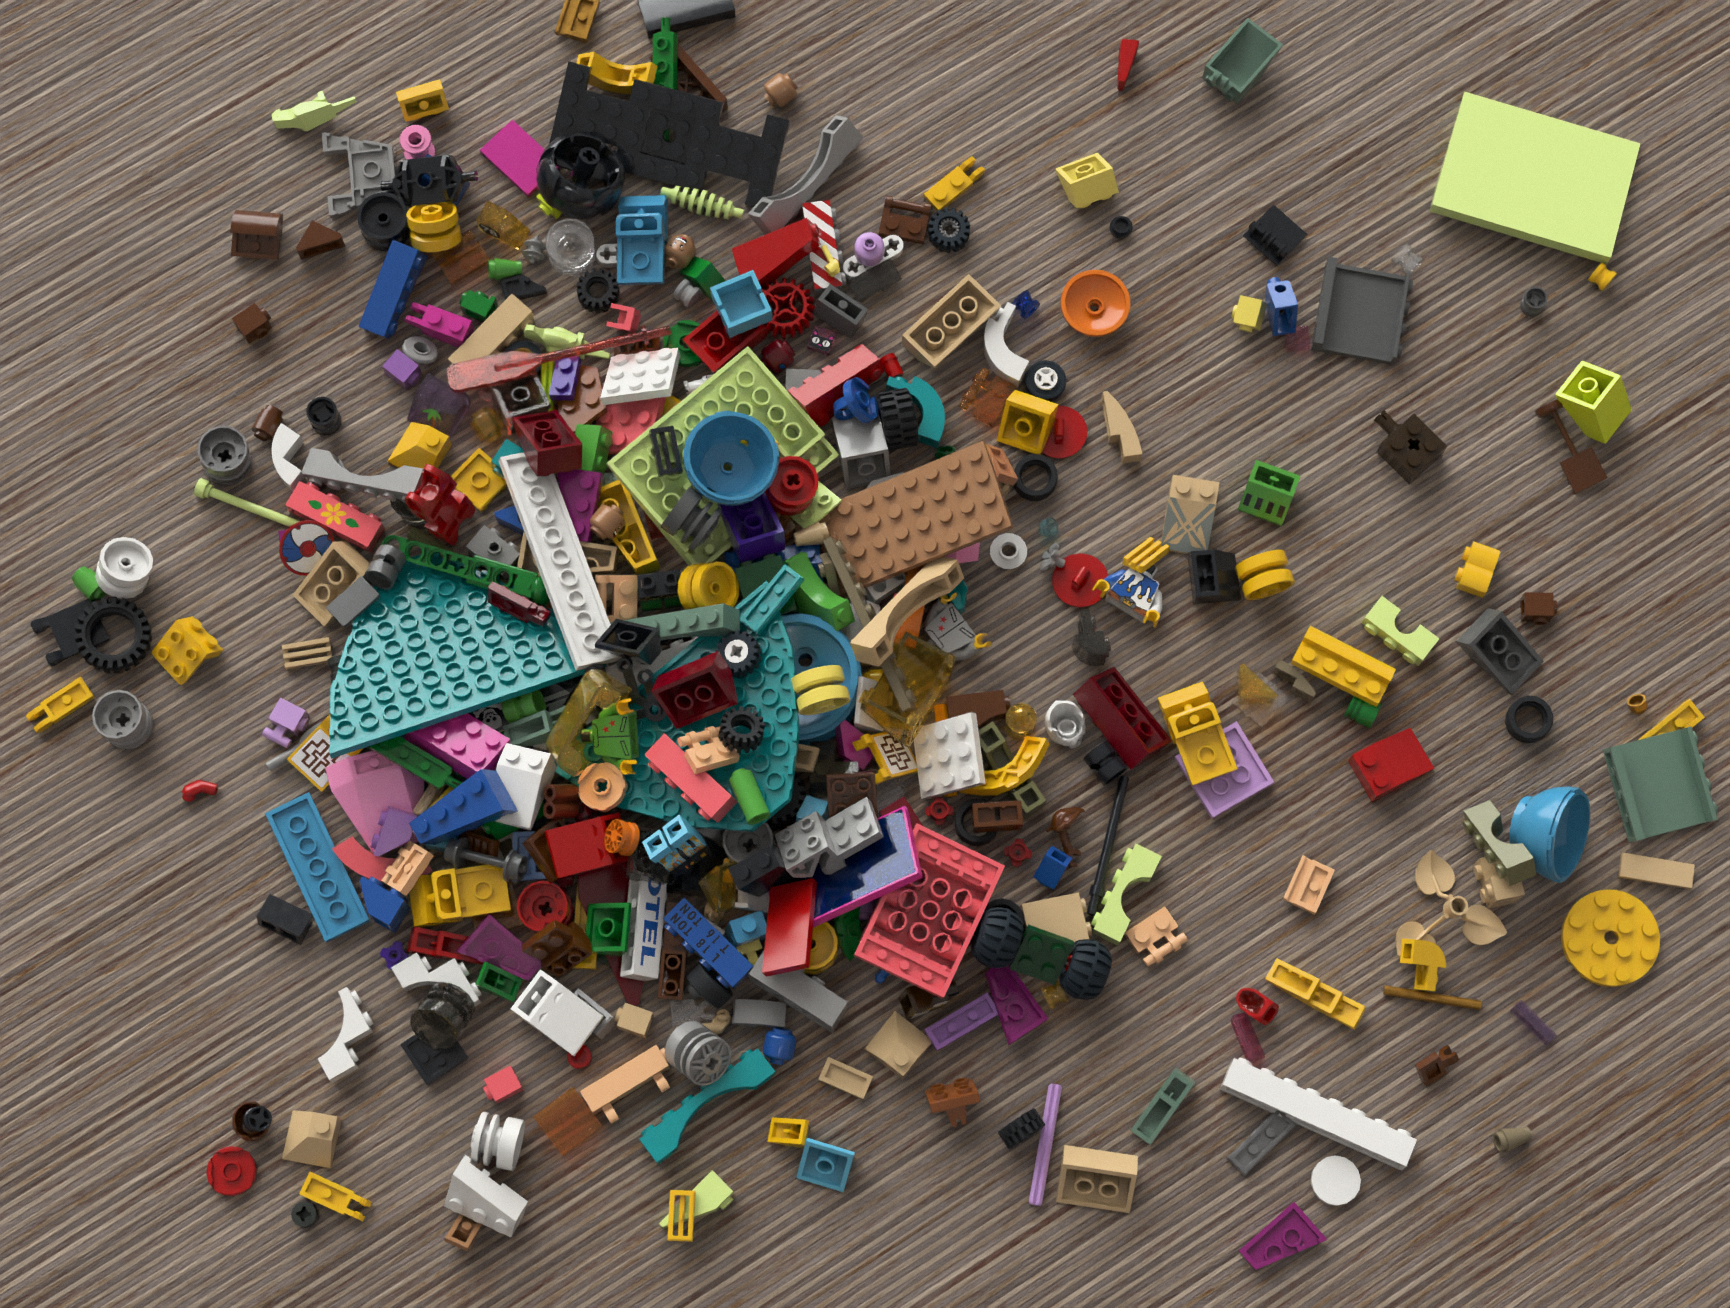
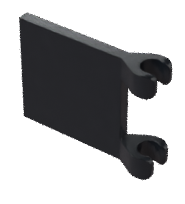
M89 599L47 617L31 621V627L36 634L51 627L61 649L46 654L45 658L50 667L56 666L65 659L80 653L74 634H76L75 624L79 622V615L83 616V610L86 607H92V601ZM101 620L92 629L91 642L94 647L110 640Z

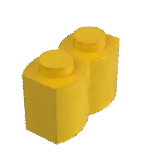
M1474 541L1470 547L1466 546L1461 558L1465 561L1463 568H1458L1454 581L1458 582L1456 589L1483 598L1488 590L1500 551Z

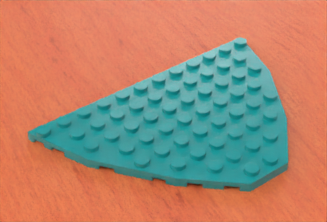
M435 553L432 557V563L438 566L443 562V558L440 557L439 553ZM421 554L413 556L411 558L417 559L421 556ZM406 560L401 572L398 573L394 586L388 590L373 586L380 597L353 621L352 631L347 638L338 665L339 669L336 678L333 680L330 688V757L332 759L585 674L586 669L575 670L552 608L551 610L548 609L551 612L550 619L543 627L532 621L526 623L489 604L488 589L467 584V579L417 565ZM451 561L448 564L458 568L457 572L465 567L461 561L459 563ZM483 569L482 571L476 570L477 578L482 579L486 577L488 571ZM498 577V583L500 585H506V583L502 582Z
M767 581L734 607L740 610V618L769 584ZM780 611L759 636L740 622V632H747L760 645L762 660L761 662L758 661L759 667L757 669L754 668V672L751 675L748 672L746 677L741 675L739 677L733 676L738 699L737 705L678 729L675 728L668 716L658 722L651 721L647 717L637 720L639 757L628 759L637 760V764H632V770L636 774L624 775L628 783V790L621 803L616 806L617 808L670 822L678 815H681L694 828L754 832L791 801L800 729L796 703L797 694L793 690L791 678L796 675L794 649ZM699 636L653 674V683L655 684L659 675L716 652L718 650L717 644L718 642L722 643L721 638L723 636ZM644 684L638 686L639 693L647 698ZM636 703L628 704L630 710L636 711L643 708ZM655 705L652 707L653 713L658 714V707ZM743 706V710L746 711L747 707L751 708V713L756 710L758 717L762 716L763 722H765L761 745L757 746V749L754 751L750 748L749 753L741 750V754L738 753L740 757L737 763L705 772L737 800L729 779L737 769L745 768V770H751L770 811V817L758 824L749 825L739 802H737L718 823L712 818L707 821L698 812L701 807L695 802L690 805L681 796L683 791L679 787L674 790L664 780L667 776L662 771L657 774L648 765L650 760L645 756V753L664 733L679 746L678 738L685 736L688 732L695 731L697 733L704 731L705 728L710 726L719 727L722 716H724L726 711L730 712L731 708L735 707L736 711H738V707ZM745 726L733 727V730L740 734L751 732ZM581 734L553 757L557 766L555 773L578 787L579 777L589 765L605 762L601 755L594 753L593 743H582ZM707 740L699 742L700 745L709 744ZM688 745L680 747L684 752L690 749ZM607 781L605 783H598L599 790L597 792L607 789Z

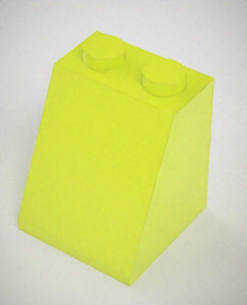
M1584 361L1580 362L1555 394L1556 398L1562 403L1587 437L1604 444L1608 442L1632 411L1621 375Z

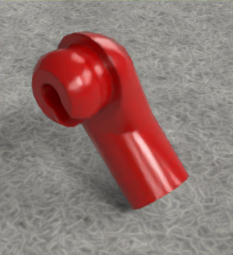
M203 780L193 781L183 787L182 798L184 801L192 802L196 797L195 795L201 792L215 796L218 791V784Z

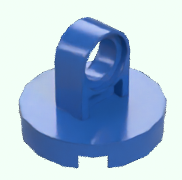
M855 377L844 383V397L833 403L834 417L836 419L848 420L856 417L862 423H869L878 416L877 401L875 397L870 398L867 392L870 388L862 379Z

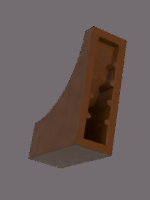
M1004 690L946 697L948 719L970 712L976 713L978 730L993 721L1006 718L1007 711H1010L1009 696L1004 697Z

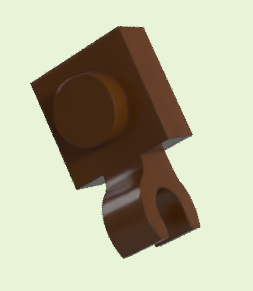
M1448 1045L1440 1049L1439 1055L1433 1052L1415 1064L1421 1082L1426 1087L1446 1075L1445 1068L1457 1063L1459 1058L1455 1051L1452 1053Z

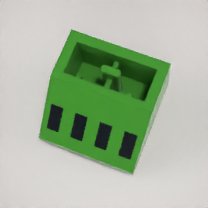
M1256 460L1238 511L1282 526L1300 475Z

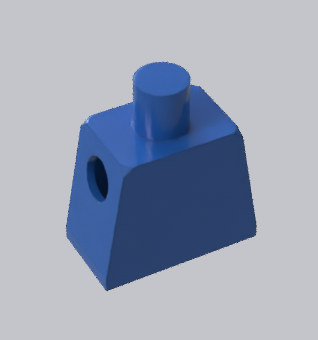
M1273 277L1267 281L1265 295L1266 311L1272 335L1296 333L1298 302L1290 281H1281L1280 278ZM1281 309L1284 310V313L1282 315L1280 314Z

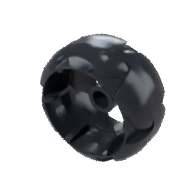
M575 133L571 136L562 135L554 139L544 149L536 168L537 188L542 198L549 206L562 212L564 216L574 219L588 220L593 219L599 214H606L616 205L624 188L625 168L620 156L615 150L612 151L600 138L585 133ZM556 166L570 170V177L575 184L573 185L570 181L563 178ZM591 178L602 180L605 188L589 190L587 184Z

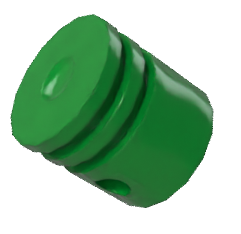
M1353 696L1344 713V717L1348 715L1350 720L1354 718V722L1370 729L1382 703L1379 702L1378 706L1375 707Z

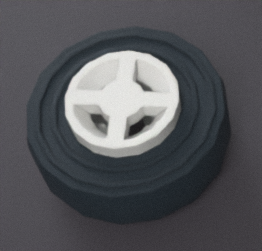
M1043 360L1030 366L1026 372L1024 383L1029 395L1051 402L1062 395L1067 380L1065 372L1060 365L1053 361Z

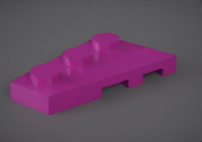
M490 914L457 950L461 954L468 955L481 962H488L528 981L541 967L540 960L522 952L523 942Z

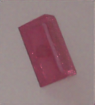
M1247 1013L1233 1015L1230 1022L1246 1060L1254 1063L1264 1059L1265 1054Z

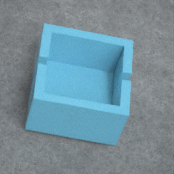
M754 270L710 287L712 300L719 315H721V320L730 338L773 320L772 310L764 292L762 293V288Z

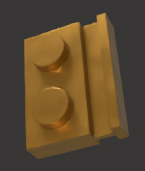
M565 0L555 34L587 43L600 0Z

